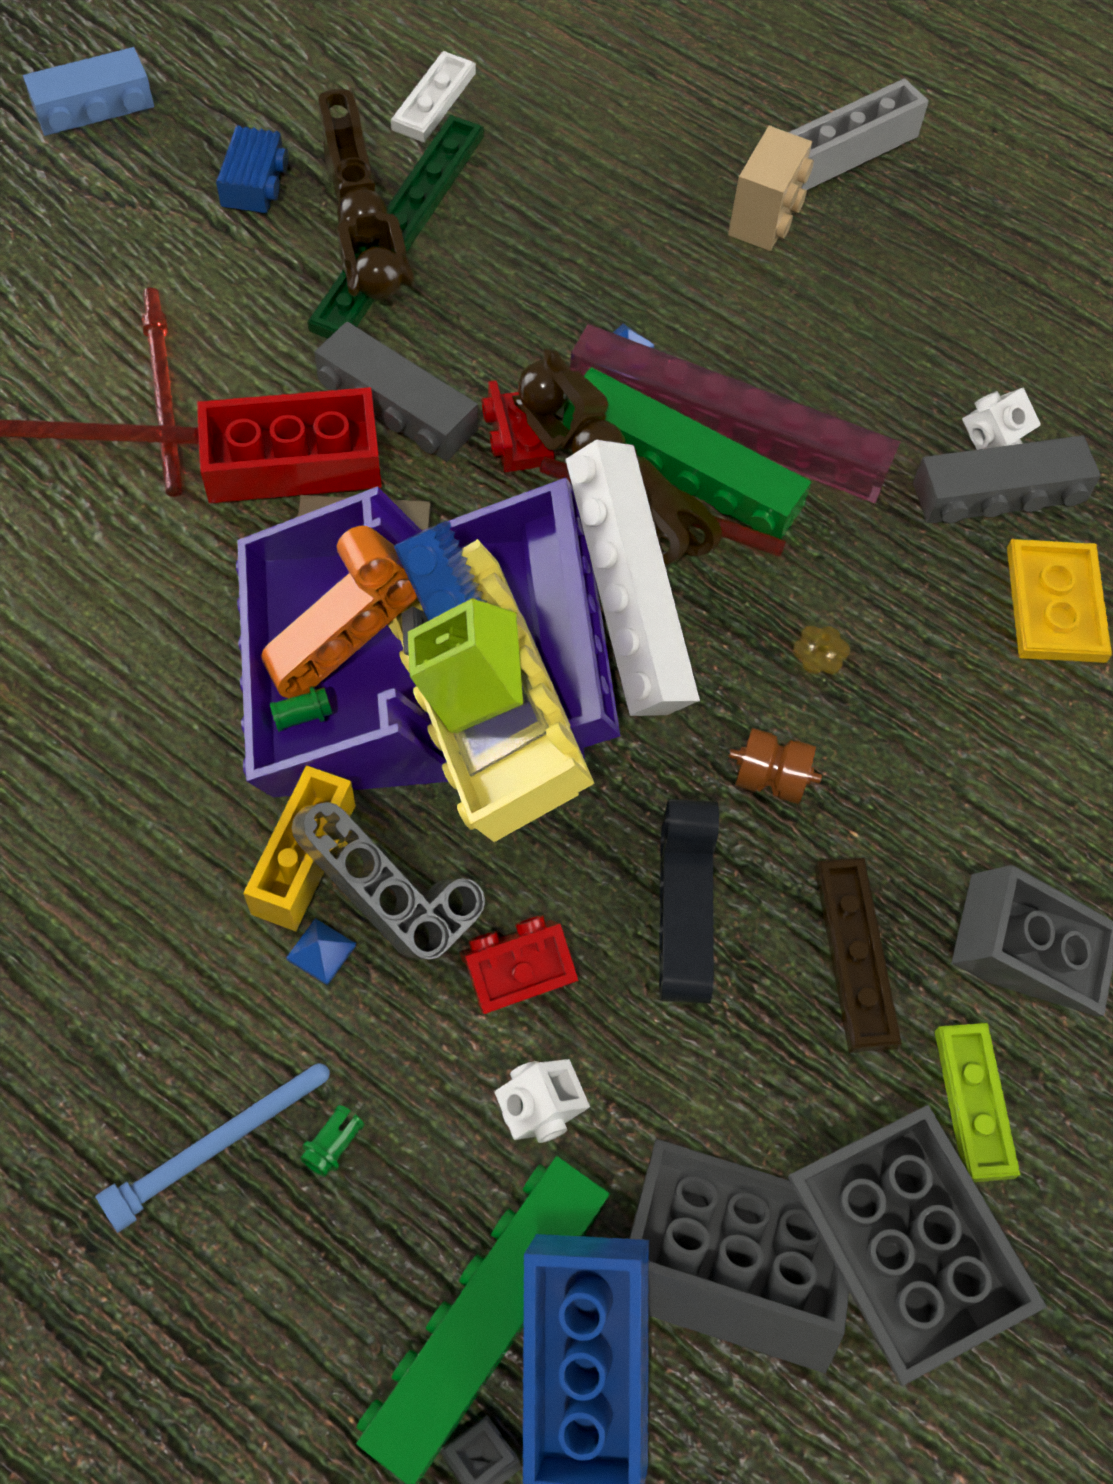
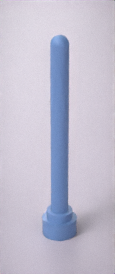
M321 1063L311 1066L134 1184L129 1185L128 1182H125L117 1187L114 1183L95 1196L117 1233L137 1220L135 1215L144 1209L142 1203L325 1083L330 1075L328 1067Z

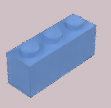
M134 47L23 75L32 107L44 136L154 107L148 78Z

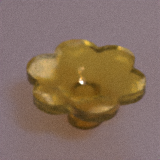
M808 626L802 630L801 639L795 642L793 653L798 659L803 660V667L809 673L816 674L823 670L828 674H835L840 671L842 661L849 656L850 647L845 641L840 639V633L834 627L826 626L819 629L815 626Z

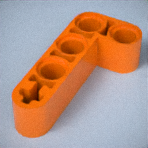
M357 526L351 528L340 537L337 543V552L348 569L349 574L263 649L261 655L262 662L282 697L289 699L310 692L309 687H316L418 598L394 545L373 528Z

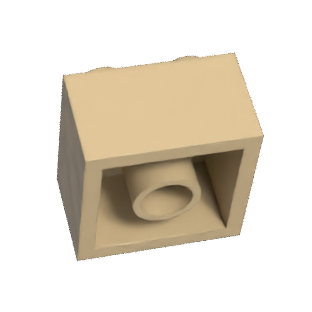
M768 126L739 175L729 236L769 251L772 250L778 237H786L793 219L791 214L793 211L799 213L806 197L807 190L802 189V185L807 182L814 164V160L809 159L812 141Z

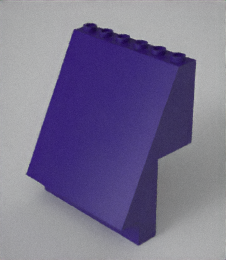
M560 479L447 521L451 523L449 530L455 532L454 539L459 540V548L462 549L478 539L498 561L569 720L571 731L584 760V747L620 737L597 583L573 487L568 479ZM378 486L237 540L238 560L236 561V570L239 576L240 596L237 600V607L240 613L241 636L238 643L242 654L240 687L243 693L244 708L241 726L245 736L243 771L246 776V782L273 798L291 796L306 765L350 780L353 790L448 782L442 769V764L446 762L443 751L434 744L427 729V726L432 723L429 714L422 709L416 700L413 688L416 685L410 678V673L405 668L399 652L404 648L401 641L392 633L388 624L315 687V690L325 688L333 714L325 716L324 722H320L318 718L285 728L283 731H278L270 708V703H276L288 698L282 697L279 694L264 666L261 657L263 649L349 574L348 569L337 552V543L340 537L351 528L368 526L393 545H396L424 531ZM524 686L522 687L523 705L464 730L475 758L539 722Z

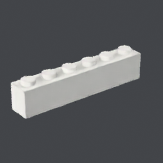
M595 440L566 458V463L630 716L668 715L700 701L638 460L634 445Z

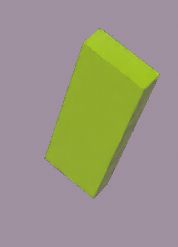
M988 1023L939 1026L935 1030V1037L959 1158L973 1182L1016 1179L1020 1176Z

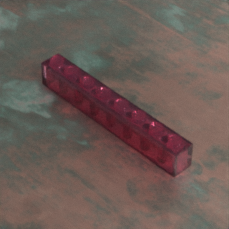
M587 324L571 352L570 370L572 372L579 371L584 376L592 367L797 474L875 504L900 445L898 440Z

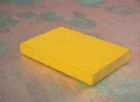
M1011 539L1007 546L1019 658L1107 663L1112 656L1097 545L1094 543Z

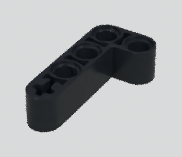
M667 800L660 840V1001L710 1004L712 1000L714 980L713 853L719 832L718 801Z

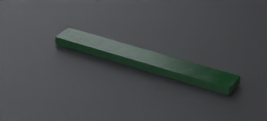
M450 115L388 204L387 214H393L399 220L406 253L484 138V126ZM373 246L361 247L359 253L354 254L355 259H357L363 251ZM343 269L307 321L309 332L328 339L346 322L357 327L375 299L361 292L355 297L352 296L348 291L347 279Z

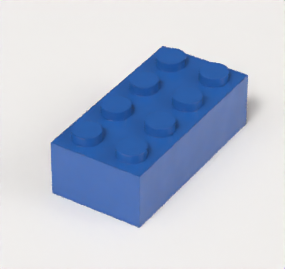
M536 1234L525 1251L523 1484H645L648 1473L649 1240Z

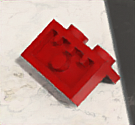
M497 380L488 381V397L481 399L482 412L485 423H492L494 431L489 432L493 457L500 456L504 473L554 465L553 450L545 447L528 425L526 414L514 404L512 396L519 395L518 392L500 394Z
M539 915L516 923L517 931L498 937L497 931H493L468 940L470 948L464 949L459 953L462 962L467 966L476 998L483 1014L579 981L560 923L553 920L545 921L544 915Z

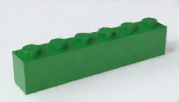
M592 367L586 372L584 377L607 398L608 407L605 412L607 416L605 420L619 427L625 437L626 444L634 445L637 450V456L644 457L650 461L679 490L712 505L724 515H730L744 522L756 532L768 535L779 542L803 509L812 481ZM568 399L567 404L564 406L563 425L569 430L575 411V406L570 399Z
M558 1156L555 1157L548 1168L540 1163L531 1174L522 1190L529 1195L517 1213L510 1208L504 1213L491 1233V1236L497 1240L486 1258L476 1254L458 1281L465 1286L453 1305L444 1301L438 1307L425 1328L432 1334L419 1354L412 1348L407 1352L391 1376L398 1384L385 1403L376 1398L356 1426V1429L363 1433L356 1445L405 1484H419L440 1453V1450H442L524 1328V1253L535 1235L585 1237L607 1204L610 1193Z

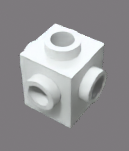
M1023 387L1001 396L998 391L986 395L974 403L977 408L975 411L962 418L977 450L1023 444L1020 438L1041 425Z
M570 1059L540 1063L539 1061H532L523 1064L510 1073L511 1081L494 1091L502 1109L504 1121L509 1127L514 1140L536 1137L538 1143L550 1141L567 1131L566 1122L590 1108Z

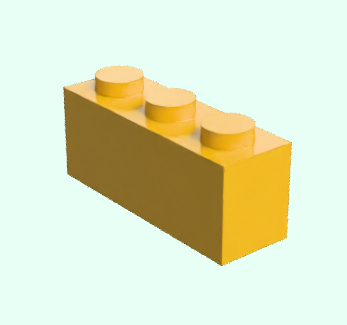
M306 765L243 892L251 915L297 931L324 871L298 845L293 837V819L303 808L325 802L338 805L351 816L356 805L350 780ZM324 817L314 819L318 825L313 831L315 836L327 835L323 830L324 825L327 823Z

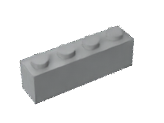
M904 78L788 132L812 141L809 159L814 160V164L807 182L802 185V189L808 190L918 137L929 100Z

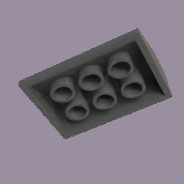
M929 1105L788 1176L901 1387L1047 1307Z
M656 1139L628 1239L649 1240L648 1316L826 1374L845 1333L849 1290L791 1182Z

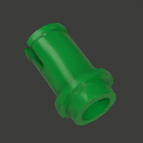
M311 686L308 693L276 703H270L278 731H283L285 728L318 718L320 722H324L325 716L333 714L325 688L315 690V687Z
M337 1105L334 1109L335 1112L312 1142L305 1141L302 1145L305 1152L300 1157V1160L310 1170L322 1177H326L330 1170L333 1172L338 1170V1159L357 1133L365 1126L362 1119L355 1114L345 1129L340 1131L339 1127L351 1112L350 1109L342 1105Z

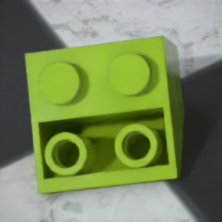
M471 598L408 631L410 678L449 732L457 734L523 705L516 612Z

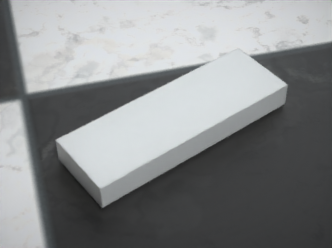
M443 51L392 117L391 130L425 143L476 74V63Z

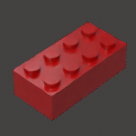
M371 387L197 402L200 473L208 503L364 490L377 486L382 488Z

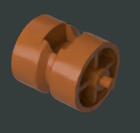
M751 728L746 748L741 747L740 751L730 750L729 758L736 759V765H740L735 786L753 792H760L765 786H771L773 796L799 805L806 785L809 786L811 781L818 784L821 782L822 775L814 773V767H811L816 746L797 740H790L785 746H780L777 736L766 731Z

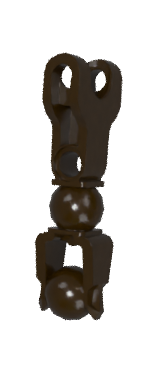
M346 89L328 90L319 95L318 105L324 134L325 163L329 179L333 182L339 203L337 210L339 225L337 231L340 258L347 279L348 291L354 297L361 292L370 298L384 300L395 295L402 285L412 287L414 273L406 257V248L399 220L393 214H387L385 202L375 191V183L371 177V167L354 95ZM339 105L344 107L348 113L344 117L334 118L331 116L329 109ZM373 246L363 251L359 255V257L355 259L354 254L359 253L361 247Z
M544 349L543 360L530 364L522 371L518 381L519 395L512 396L514 404L526 414L528 425L547 449L572 448V453L574 454L595 440L626 444L625 437L619 427L605 420L607 417L605 412L608 407L605 395L579 371L572 372L557 351ZM568 399L575 406L570 430L553 415L567 404ZM636 455L659 545L660 538L670 541L668 552L664 551L660 546L664 564L677 562L684 552L690 556H701L713 552L719 545L722 536L719 522L699 500L674 487L650 461ZM691 524H699L703 528L705 539L702 544L688 530Z

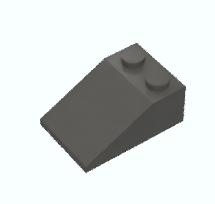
M1013 865L971 875L952 964L988 983L1096 1017L1104 1016L1113 970V921Z

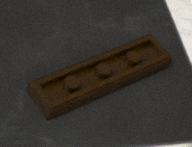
M865 858L817 861L814 868L848 1052L859 1053L898 1049L902 1042Z

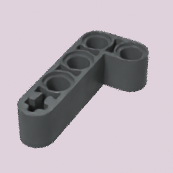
M325 802L305 807L293 819L292 833L298 845L394 948L405 957L428 960L438 958L476 921L484 909V892L476 882L470 879L460 878L439 881L422 896L350 816L336 804ZM324 817L327 823L324 825L323 830L327 835L315 836L313 831L318 825L314 819ZM345 838V841L338 845L334 841ZM352 850L360 854L364 864L362 872L356 878L348 873L345 866L346 857ZM386 887L394 891L397 899L395 908L389 914L383 911L379 901L380 894ZM455 888L461 893L463 898L462 908L457 914L451 911L448 904L449 894ZM423 923L429 930L430 937L427 945L420 950L414 943L413 936L417 926Z

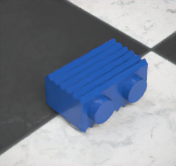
M240 125L235 127L216 181L221 207L268 213L271 200L276 201L278 199L280 189L279 174L280 172L285 173L287 171L289 160L288 149L283 148L281 134L277 130L273 133L271 130L265 132L262 128L257 130L254 127L249 129L247 126L242 128Z
M447 521L419 532L394 545L428 621L471 598L487 603L486 600L481 599L483 592L477 590L479 584L473 582L475 575L469 573L471 566L466 565L467 558L461 556L464 549L458 547L459 540L454 539L455 532L449 530L451 523Z

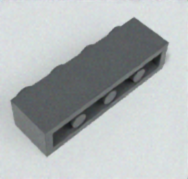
M349 322L343 324L314 351L318 379L327 389L342 390L371 387L374 415L384 421L386 426L392 431L401 432L415 441L426 453H434L447 462L478 431V404Z
M1082 435L923 457L913 480V485L927 524L943 521L945 523H954L964 518L978 516L996 517L1003 513L1021 510L1033 512L1043 507L1063 504L1066 506L1078 505L1088 500L1101 475L1086 439Z

